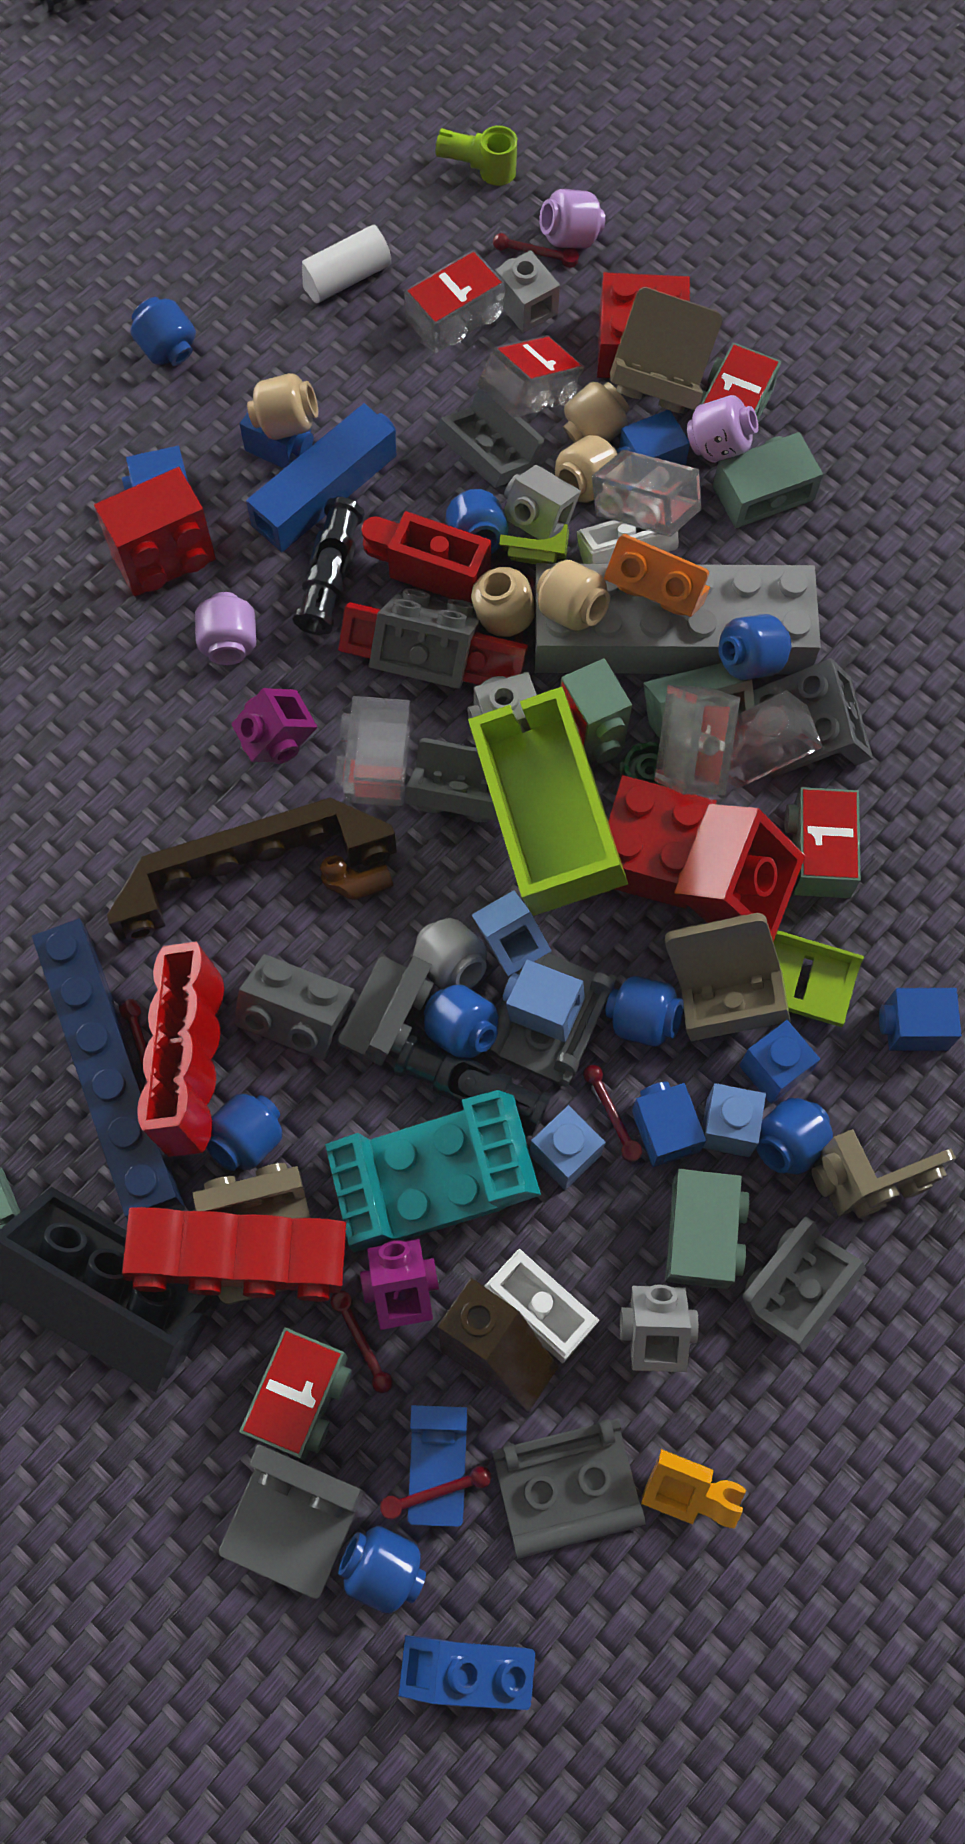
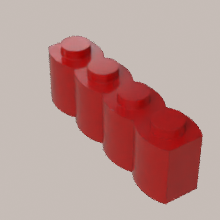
M196 941L163 946L157 955L153 971L154 982L158 989L152 999L148 1013L149 1028L153 1036L147 1044L143 1058V1071L148 1082L140 1095L137 1112L141 1129L168 1157L203 1153L212 1132V1117L207 1105L213 1096L216 1086V1070L211 1059L216 1053L220 1041V1025L215 1015L223 1001L224 982L220 972Z
M145 1207L129 1208L122 1275L124 1280L134 1281L133 1289L144 1292L166 1291L167 1283H180L189 1285L188 1292L197 1295L221 1294V1287L233 1286L243 1288V1296L251 1298H274L276 1290L297 1291V1299L328 1301L330 1293H340L342 1288L346 1222L321 1218H288L254 1214L237 1215L212 1211H179Z

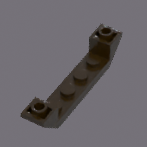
M331 797L142 856L109 910L107 919L118 941L123 939L130 941L141 940L151 936L155 929L166 926L155 893L156 891L162 889L166 891L179 890L188 886L192 880L210 874L213 876L227 875L235 871L239 865L257 859L259 861H271L282 856L286 850L302 845L307 847L319 846L337 834L341 836L351 867L359 864L373 866L387 860L390 854L397 853L395 832L391 824Z

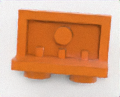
M623 534L618 538L604 575V580L617 585L621 591L638 597L643 596L659 603L663 609L673 614L687 615L689 617H692L703 606L710 590V586L705 585L709 577L708 569L627 534Z

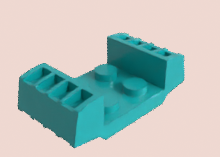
M500 1090L463 1099L464 1110L370 1140L359 1133H355L325 1144L342 1219L346 1222V1236L350 1249L353 1252L383 1245L390 1241H403L495 1213L508 1206L540 1196L541 1192L514 1095Z

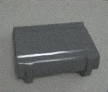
M547 953L534 962L582 980L584 985L585 1000L566 1042L510 1021L506 1002L503 1001L498 1010L499 1021L496 1041L485 1052L555 1084L566 1087L578 1070L581 1056L608 1000L609 994L615 987L617 976L612 974L607 976L599 972L594 973ZM522 969L518 970L516 973L520 974Z
M619 1418L601 1420L594 1425L516 1445L511 1443L492 1451L517 1559L646 1526L624 1446Z

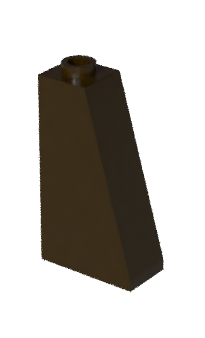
M470 1278L438 1325L441 1352L527 1413L530 1412L558 1369V1365L520 1311L473 1278Z

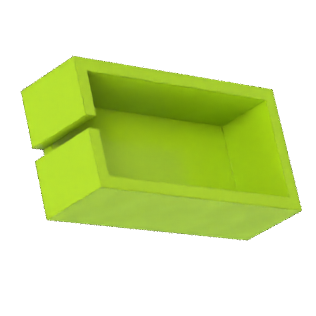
M562 686L520 701L524 715L531 730L524 733L511 705L468 719L521 897L533 916L628 884L578 728Z

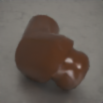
M332 855L325 858L320 865L321 881L327 889L351 900H358L394 886L386 864L359 873L348 867L341 856Z

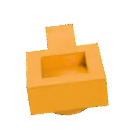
M661 1449L645 1486L641 1504L692 1525L697 1514L700 1513L724 1527L735 1528L743 1511L740 1504L746 1489L728 1480L711 1483L712 1469Z

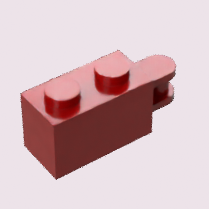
M407 511L404 512L399 523L381 517H370L362 524L361 529L365 553L370 557L388 562L389 575L392 579L450 599L464 600L472 603L473 585L481 575L491 570L490 539Z

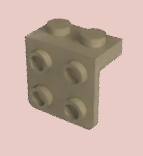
M648 287L640 288L636 293L610 371L611 383L618 385L616 391L635 399H642L643 393L659 398V406L677 413H684L685 407L695 410L699 406L703 395L700 382L721 327L722 316L716 310Z
M761 913L740 915L707 924L688 926L683 929L670 931L665 935L666 949L682 989L686 1030L690 1041L781 1024L786 1020L791 1022L783 973L765 915Z
M852 1129L834 1136L821 1150L820 1160L812 1168V1176L822 1196L830 1197L839 1217L855 1211L859 1219L885 1208L887 1202L900 1196L899 1192L902 1193L904 1199H908L931 1189L933 1183L948 1176L944 1168L952 1163L956 1157L952 1149H948L877 1178Z
M285 1163L264 1166L256 1170V1177L236 1181L234 1176L212 1179L204 1184V1190L192 1192L196 1211L223 1212L237 1215L254 1214L288 1218H311L298 1166L287 1168ZM233 1286L221 1287V1294L218 1295L220 1300L227 1305L255 1299L243 1296V1288ZM276 1290V1293L286 1290Z

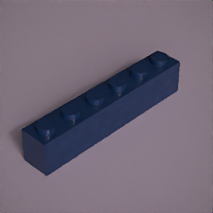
M79 918L32 935L125 1217L128 1219L129 1208L137 1207L184 1210L185 1206L167 1155L140 1127L137 1111L139 1098L144 1087L90 934Z

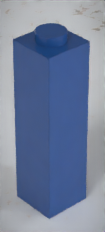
M363 403L246 500L251 526L281 553L326 516L324 506L328 499L336 497L348 498L397 456L396 429L387 416L382 413H375Z

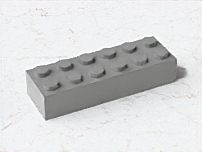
M536 563L534 599L536 603L534 617L535 673H572L603 658L606 659L613 673L679 674L722 663L719 656V640L726 624L735 618L759 614H770L778 618L786 627L791 637L792 647L789 659L784 668L776 673V675H791L813 666L821 648L815 565H699L709 570V577L705 585L710 586V590L703 606L692 617L673 614L663 609L657 602L643 596L638 597L621 591L617 585L606 581L607 591L610 594V602L606 614L596 625L589 626L580 631H574L545 617L540 611L537 593L539 578L547 569H551L557 563ZM581 564L601 574L603 577L608 567V564Z

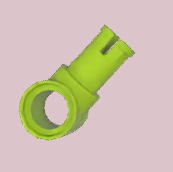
M497 125L489 127L482 134L477 133L476 136H469L441 128L436 141L435 155L440 158L470 163L471 168L480 170L484 181L491 185L502 186L513 181L516 176L517 136L510 128Z

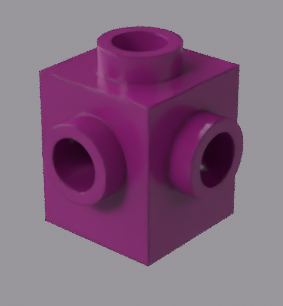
M262 688L256 696L246 702L244 710L231 723L244 752L249 756L251 762H274L275 764H282L293 759L298 754L299 747L318 728L298 691L292 689Z
M420 1239L390 1241L382 1246L367 1248L370 1270L360 1271L365 1304L375 1302L380 1330L433 1320L429 1292L439 1290L434 1258L423 1260Z

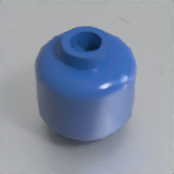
M152 297L145 300L134 310L131 317L133 323L130 333L134 341L153 364L164 365L170 362L173 366H176L189 358L193 352L191 344L195 339L196 331L191 321L175 301L166 298L160 300L158 297Z
M470 489L462 492L450 502L446 509V525L490 539L491 554H494L501 548L499 545L500 535L508 536L509 525L499 500L491 492L482 489Z
M770 614L735 618L726 624L720 635L719 656L729 674L739 680L773 676L784 668L789 659L792 647L791 637L782 622Z
M632 976L624 981L620 989H613L609 994L606 1004V1017L612 1019L614 1032L618 1037L652 1047L662 1045L668 1037H676L684 1012V1002L682 999L677 998L676 990L671 984L640 976Z
M452 985L441 989L428 1000L424 1009V1030L429 1040L451 1055L461 1058H473L490 1049L496 1041L499 1015L495 1005L465 985Z
M248 1094L232 1096L212 1116V1132L206 1147L209 1154L221 1166L230 1171H235L237 1168L241 1170L254 1169L282 1139V1127L278 1121L280 1118L278 1108L272 1101L261 1095L257 1098Z
M788 1098L762 1119L759 1144L756 1146L760 1158L769 1168L778 1173L799 1175L808 1171L820 1160L821 1150L833 1138L829 1116L816 1103L808 1102L801 1098Z
M380 1526L370 1528L365 1534L357 1532L352 1537L343 1554L338 1571L339 1576L344 1578V1589L350 1598L384 1614L395 1612L405 1601L411 1604L414 1603L422 1590L426 1578V1571L420 1569L421 1553L418 1546L414 1542Z

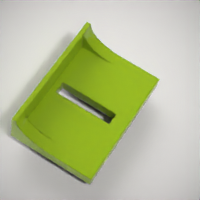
M564 524L562 530L557 535L548 539L536 540L500 535L499 545L504 551L508 552V557H510L511 561L530 564L557 563V559L566 560L568 524Z
M777 931L773 943L783 973L789 1012L843 1027L854 984L864 956ZM804 958L813 962L804 996L801 1000L795 998L794 994Z

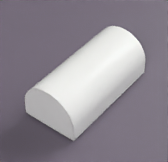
M375 224L302 261L303 288L315 303H319L391 265L389 247Z
M657 507L577 531L578 546L584 564H609L617 540L621 535L627 534L661 550L670 552L678 548V529L671 535L622 522L661 508Z
M520 1249L512 1255L484 1286L519 1310L544 1347L562 1364L599 1322L598 1318Z

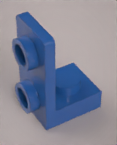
M411 1405L410 1429L412 1431L409 1495L465 1477L467 1407ZM464 1489L408 1508V1522L411 1525L461 1526L463 1524Z
M405 1635L399 1696L438 1705L528 1710L531 1707L535 1651L523 1647L453 1642L430 1637Z

